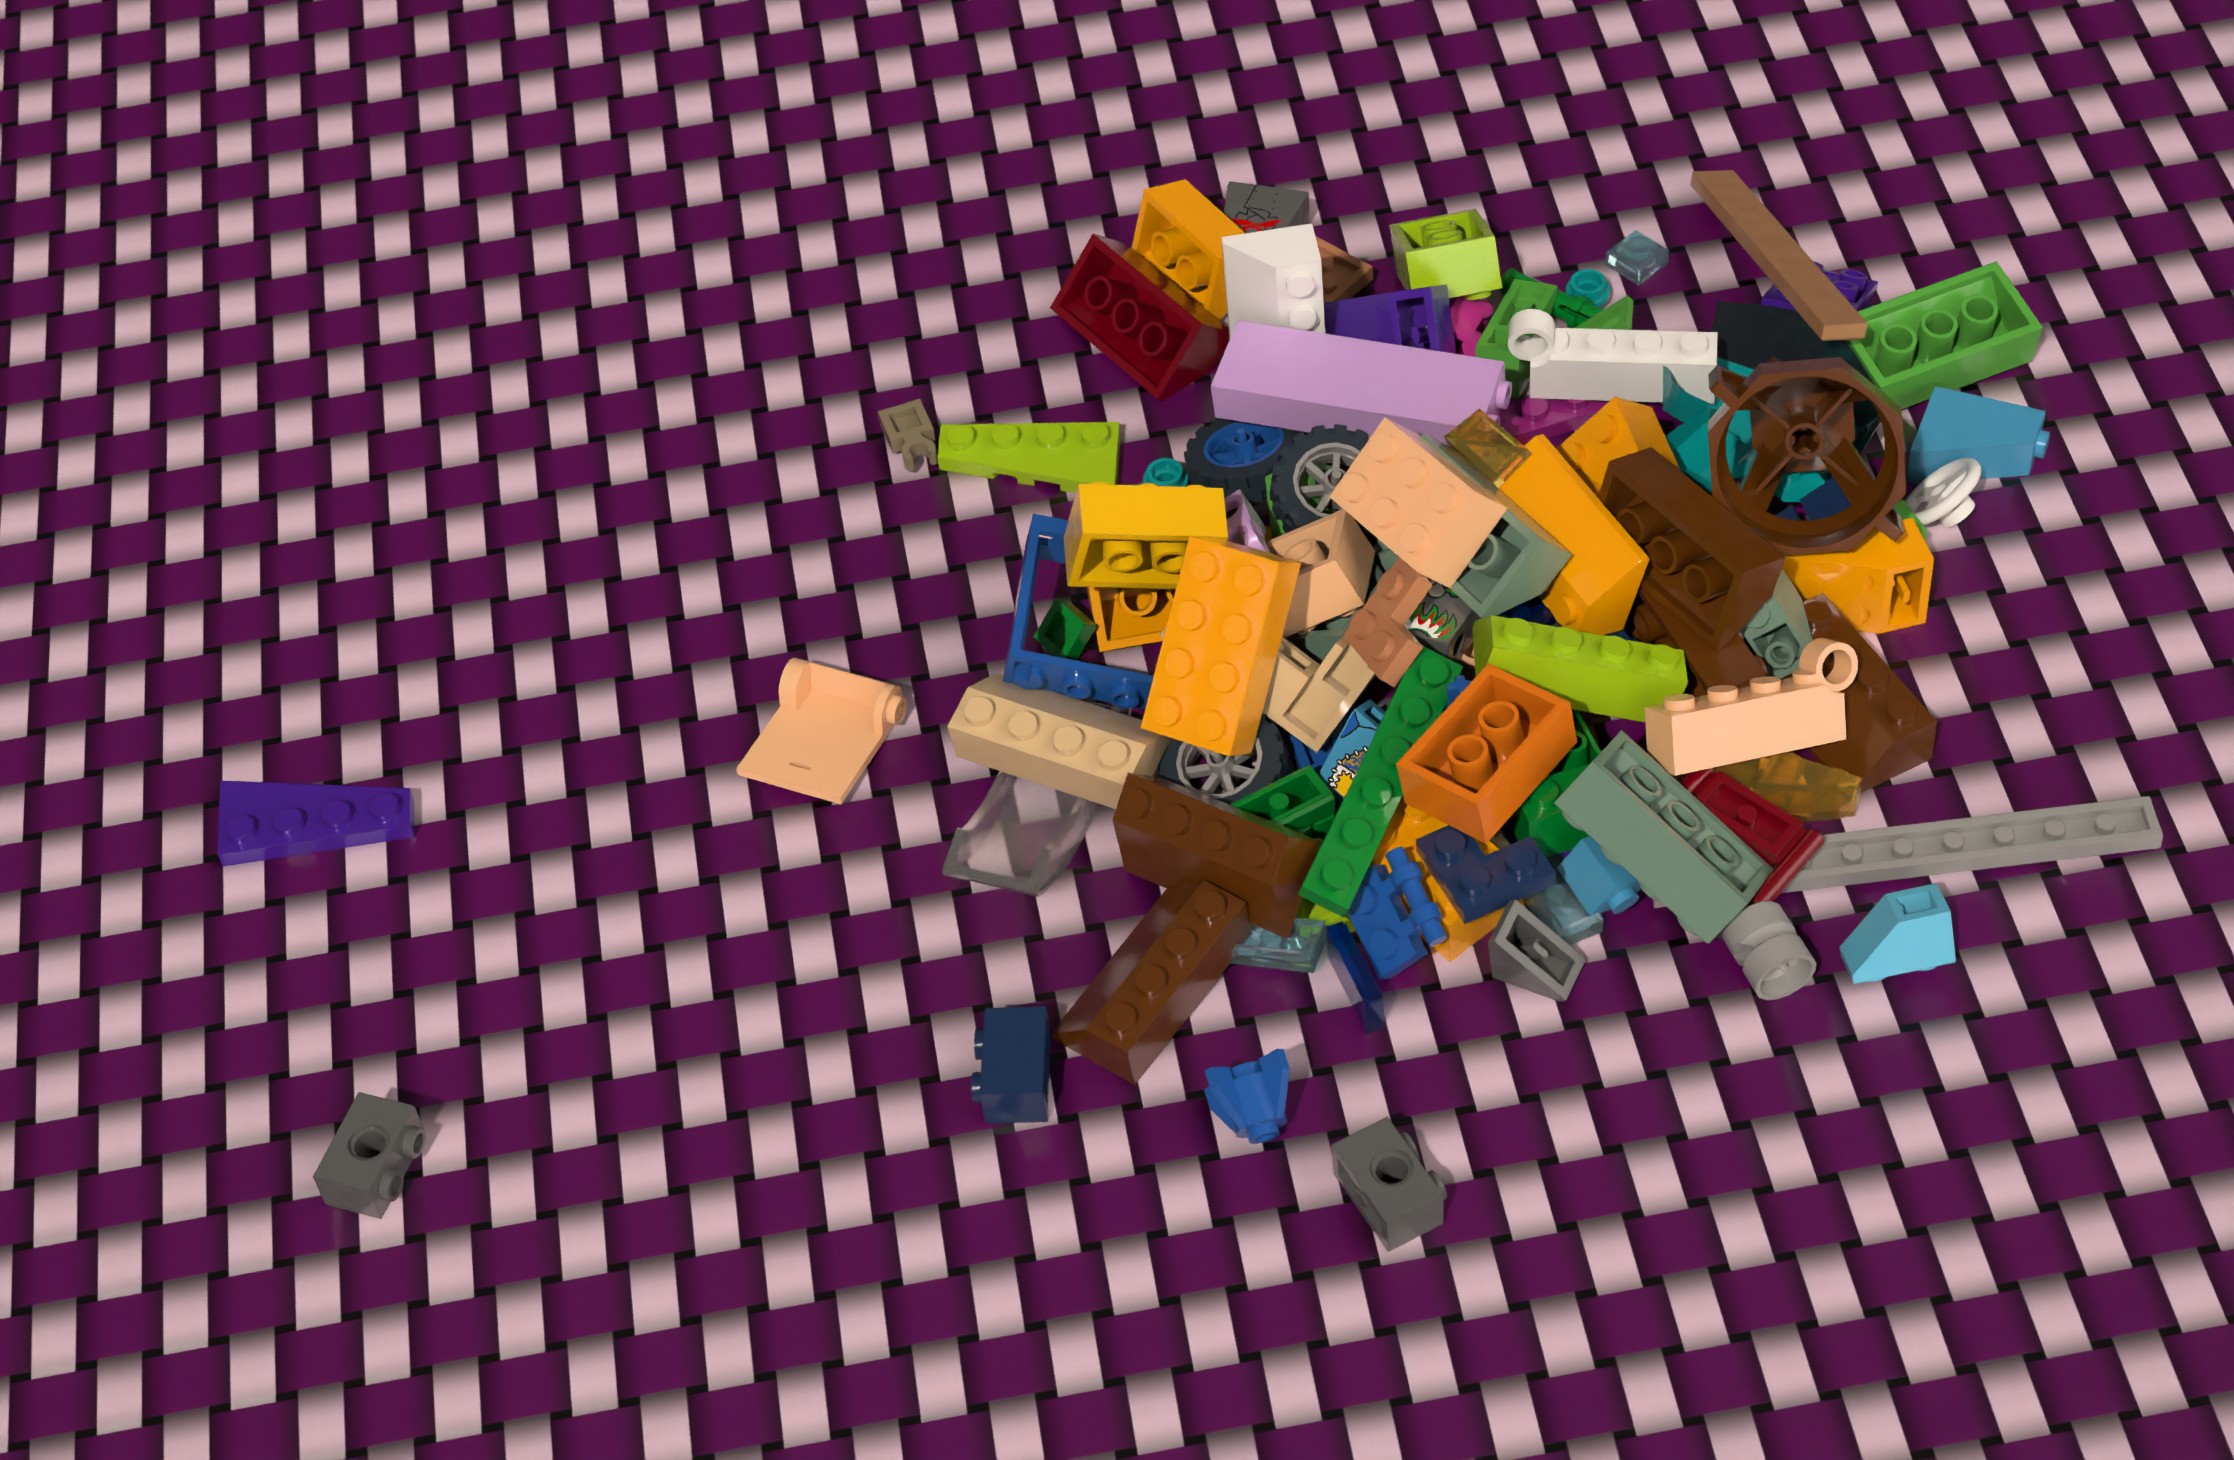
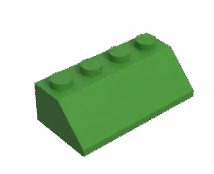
M1995 261L1858 311L1867 322L1865 338L1844 341L1855 352L1874 385L1897 403L1901 409L1930 399L1935 386L1955 390L2033 361L2043 327L1999 263Z

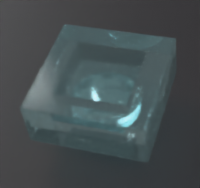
M1635 230L1606 252V266L1635 284L1641 285L1668 263L1669 250Z

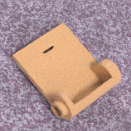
M794 657L786 664L779 683L780 707L738 765L737 775L842 804L894 725H899L903 721L907 710V699L903 697L902 689L898 685Z

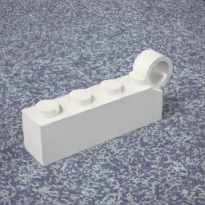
M1538 309L1519 311L1510 319L1508 349L1515 357L1531 361L1530 398L1610 401L1614 397H1618L1632 402H1663L1664 365L1668 369L1671 380L1683 391L1714 404L1715 395L1709 390V373L1717 365L1718 332L1555 328L1553 318L1548 313ZM1532 333L1537 335H1532V337H1529L1523 334Z

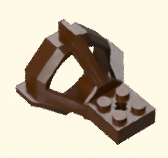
M1772 356L1767 363H1760L1748 377L1717 365L1709 373V390L1724 402L1708 420L1712 497L1783 555L1852 551L1874 527L1894 542L1904 534L1901 516L1893 508L1906 494L1901 408L1841 357L1781 362L1775 356ZM1870 400L1883 426L1885 449L1881 468L1876 478L1852 444L1855 440L1853 402ZM1737 410H1750L1752 447L1756 452L1741 486L1738 488L1727 463L1726 438L1734 413ZM1828 469L1851 503L1850 507L1837 514L1815 520H1791L1766 512L1782 474Z

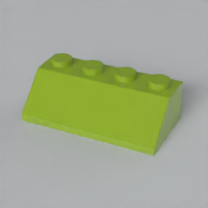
M1494 615L1476 620L1472 628L1476 676L1487 664L1493 665L1569 701L1573 710L1645 722V707L1664 704V697L1683 694L1688 684L1684 650L1674 649L1667 645L1647 644L1625 640L1618 636H1603L1576 631L1569 627H1554L1527 622L1520 618H1505Z

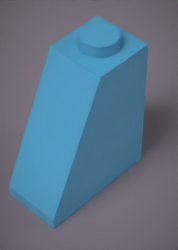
M1935 386L1910 450L1907 482L1920 484L1940 467L1961 458H1973L1980 463L1981 476L1979 479L2029 476L2035 457L2044 459L2047 451L2050 432L2043 430L2046 411Z

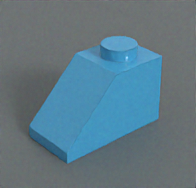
M1591 836L1582 838L1557 867L1590 917L1612 910L1614 914L1621 913L1639 899L1637 891L1641 887L1638 880L1623 866L1616 865L1608 860L1602 853L1600 845Z

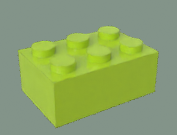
M1476 208L1389 225L1397 276L1405 290L1447 284L1449 298L1465 295L1467 300H1478L1491 296V290L1502 288L1495 235Z

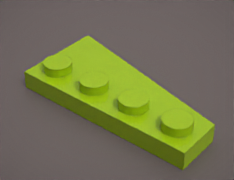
M1120 422L942 424L937 453L939 470L995 479L999 474L1014 476L1018 483L1035 486L1037 481L1060 484L1061 491L1076 493L1078 484L1106 482L1110 485H1117L1121 440Z

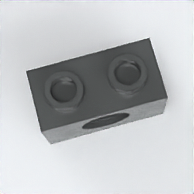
M358 1092L313 1175L325 1205L382 1219L390 1202L395 1201L400 1195L404 1175L412 1160L420 1156L425 1146L426 1132L415 1106Z
M1388 1117L1332 1144L1333 1173L1388 1252L1444 1224L1443 1201L1447 1199V1193L1441 1179L1433 1170L1426 1172L1419 1162V1154L1411 1137L1405 1131L1399 1133ZM1387 1180H1399V1181H1401V1182L1395 1183V1184L1385 1183V1181H1387Z

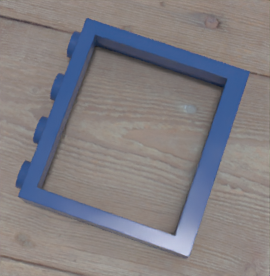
M1033 513L1025 544L1002 682L1016 684L1028 690L1042 689L1063 693L1073 699L1088 698L1109 702L1120 708L1145 709L1153 675L1024 650L1038 561L1043 559L1066 564L1064 534L1068 520ZM1039 535L1052 537V539L1039 537Z

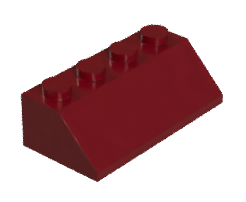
M1092 234L1050 306V309L1156 399L1161 401L1166 400L1211 372L1230 340L1229 328L1128 245L1096 234Z

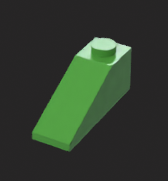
M1514 279L1476 344V357L1504 361L1505 381L1512 383L1511 398L1519 399L1530 380L1531 361L1521 360L1509 351L1508 332L1510 319L1514 314L1525 309H1538L1551 315L1557 296L1558 285ZM1528 333V334H1523V335L1532 337V335H1537V334Z

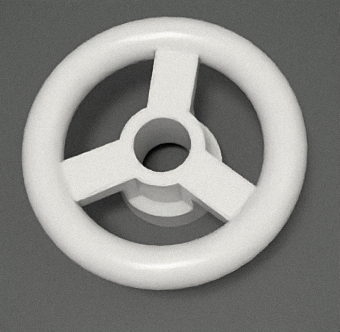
M1961 458L1940 467L1925 478L1905 500L1906 504L1923 525H1927L1937 519L1944 527H1952L1958 524L1975 507V503L1969 497V494L1981 476L1980 463L1973 458ZM1921 502H1929L1926 510L1915 513Z

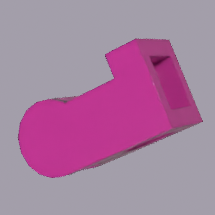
M1465 295L1458 296L1450 309L1456 354L1476 357V344L1489 324L1494 309L1485 299L1467 300Z

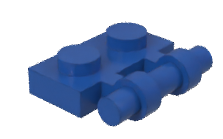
M1397 847L1386 853L1385 857L1392 869L1390 874L1385 865H1372L1367 869L1347 911L1379 979L1393 978L1428 954L1419 937L1422 933L1429 946H1435L1447 939V935L1440 923L1443 915L1437 903L1430 902L1420 882L1423 879V874L1417 862L1410 861L1404 847ZM1401 894H1404L1412 910L1410 914H1408L1402 902Z

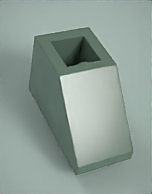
M1783 568L1781 569L1772 597L1741 629L1756 655L1760 656L1764 661L1770 677H1778L1780 679L1799 669L1801 653L1806 645L1813 641L1802 598Z

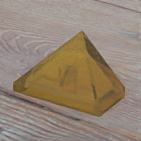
M1480 409L1476 410L1444 436L1446 443L1451 448L1455 449L1498 489L1532 454L1524 445Z

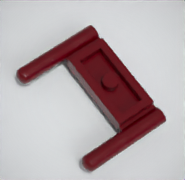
M1713 768L1690 772L1679 782L1772 867L1777 864V867L1770 873L1750 900L1748 906L1759 902H1774L1825 842L1823 836L1818 831L1813 829L1806 830L1803 828L1804 823L1721 771H1718L1716 774Z

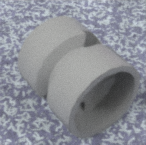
M1772 901L1759 902L1740 911L1726 925L1722 937L1737 963L1743 966L1742 971L1758 997L1764 1000H1776L1794 993L1802 988L1816 971L1814 958L1800 936L1794 935L1796 930L1781 906Z

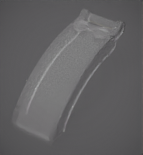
M1081 700L1128 716H1131L1133 708H1120L1115 706L1114 704L1113 706L1096 702ZM999 771L992 787L976 813L963 828L956 829L942 873L945 876L1039 897L1054 884L1073 858L1095 816L1099 804Z

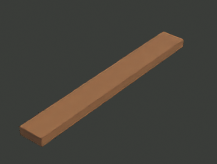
M1733 170L1692 172L1690 186L1822 341L1865 338L1867 322Z

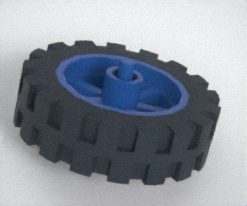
M1215 418L1210 421L1211 425L1208 427L1202 426L1195 432V439L1190 438L1186 444L1187 451H1184L1191 485H1202L1206 488H1223L1224 498L1240 489L1248 502L1252 503V506L1265 503L1264 499L1267 498L1265 477L1273 473L1274 464L1278 461L1281 449L1285 445L1289 447L1292 443V438L1302 432L1222 418Z

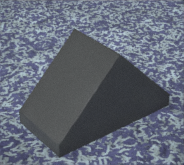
M1515 899L1508 901L1488 942L1492 978L1558 1002L1567 1000L1586 960L1585 957Z

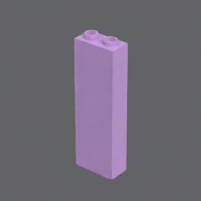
M1238 320L1212 381L1211 393L1216 418L1308 433L1315 426L1324 425L1325 429L1334 428V424L1346 425L1347 430L1356 432L1357 429L1368 433V439H1370L1384 417L1419 436L1424 433L1455 449L1464 458L1482 461L1488 443H1495L1500 427V417L1498 415L1500 409H1507L1509 406L1512 383L1505 381L1504 361Z

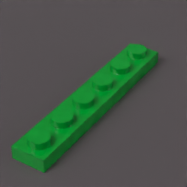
M1423 646L1402 676L1297 895L1344 918L1402 798L1403 792L1396 763L1439 718L1446 704L1447 684L1454 682V677L1460 675L1463 666Z

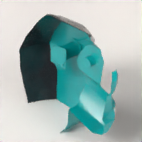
M1726 301L1717 302L1711 332H1718L1717 366L1748 377L1760 363H1767L1772 356H1775L1781 362L1841 357L1874 384L1855 352L1844 340L1822 341L1797 311L1769 305ZM1663 365V411L1684 422L1665 437L1681 472L1704 491L1712 494L1708 420L1724 402L1715 396L1714 404H1711L1683 391L1671 380L1668 369ZM1870 400L1853 402L1855 440L1852 444L1859 454L1862 453L1881 424L1880 417ZM1737 410L1731 419L1727 432L1726 456L1732 477L1744 479L1756 450L1752 447L1750 410ZM1828 469L1783 473L1774 496L1784 502H1800L1801 498L1833 478Z

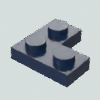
M1449 825L1416 839V852L1464 924L1505 907L1509 900L1515 899L1519 901L1556 885L1555 870L1531 836L1486 856L1473 837Z

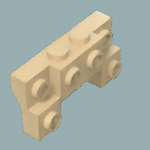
M1166 627L1160 634V637L1164 638ZM1344 636L1335 643L1321 665L1282 637L1262 713L1266 714L1269 720L1272 719L1317 753L1327 743L1349 710L1357 703L1376 674Z

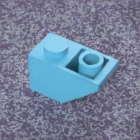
M1937 883L1885 894L1839 947L1840 956L1853 984L1866 981L1876 982L1889 976L1917 970L1927 971L1940 965L1956 962L1951 911Z

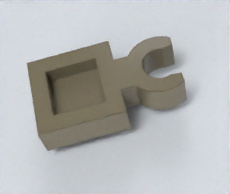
M920 399L878 411L879 422L892 453L901 451L903 464L907 471H915L913 459L921 455L928 457L931 465L937 464V453L933 442L935 441L934 429Z

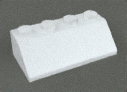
M1312 223L1221 237L1229 339L1238 320L1325 333L1322 264Z

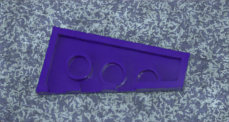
M220 780L218 857L223 867L414 837V798L410 788Z

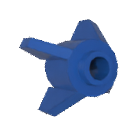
M1276 1049L1259 1058V1061L1243 1063L1233 1068L1210 1067L1205 1070L1209 1087L1204 1090L1210 1109L1235 1133L1236 1137L1248 1138L1250 1144H1259L1280 1135L1278 1128L1287 1123L1285 1106L1290 1067L1284 1049Z

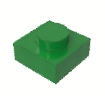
M1056 598L1033 637L1054 656L1077 661L1097 625L1070 601Z

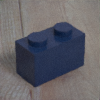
M1047 1007L985 1008L984 1028L975 1029L974 1033L975 1059L982 1060L981 1072L972 1073L971 1089L973 1103L982 1104L985 1124L1048 1122L1051 1030Z

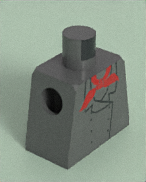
M1229 181L1224 214L1245 233L1310 224L1309 192Z

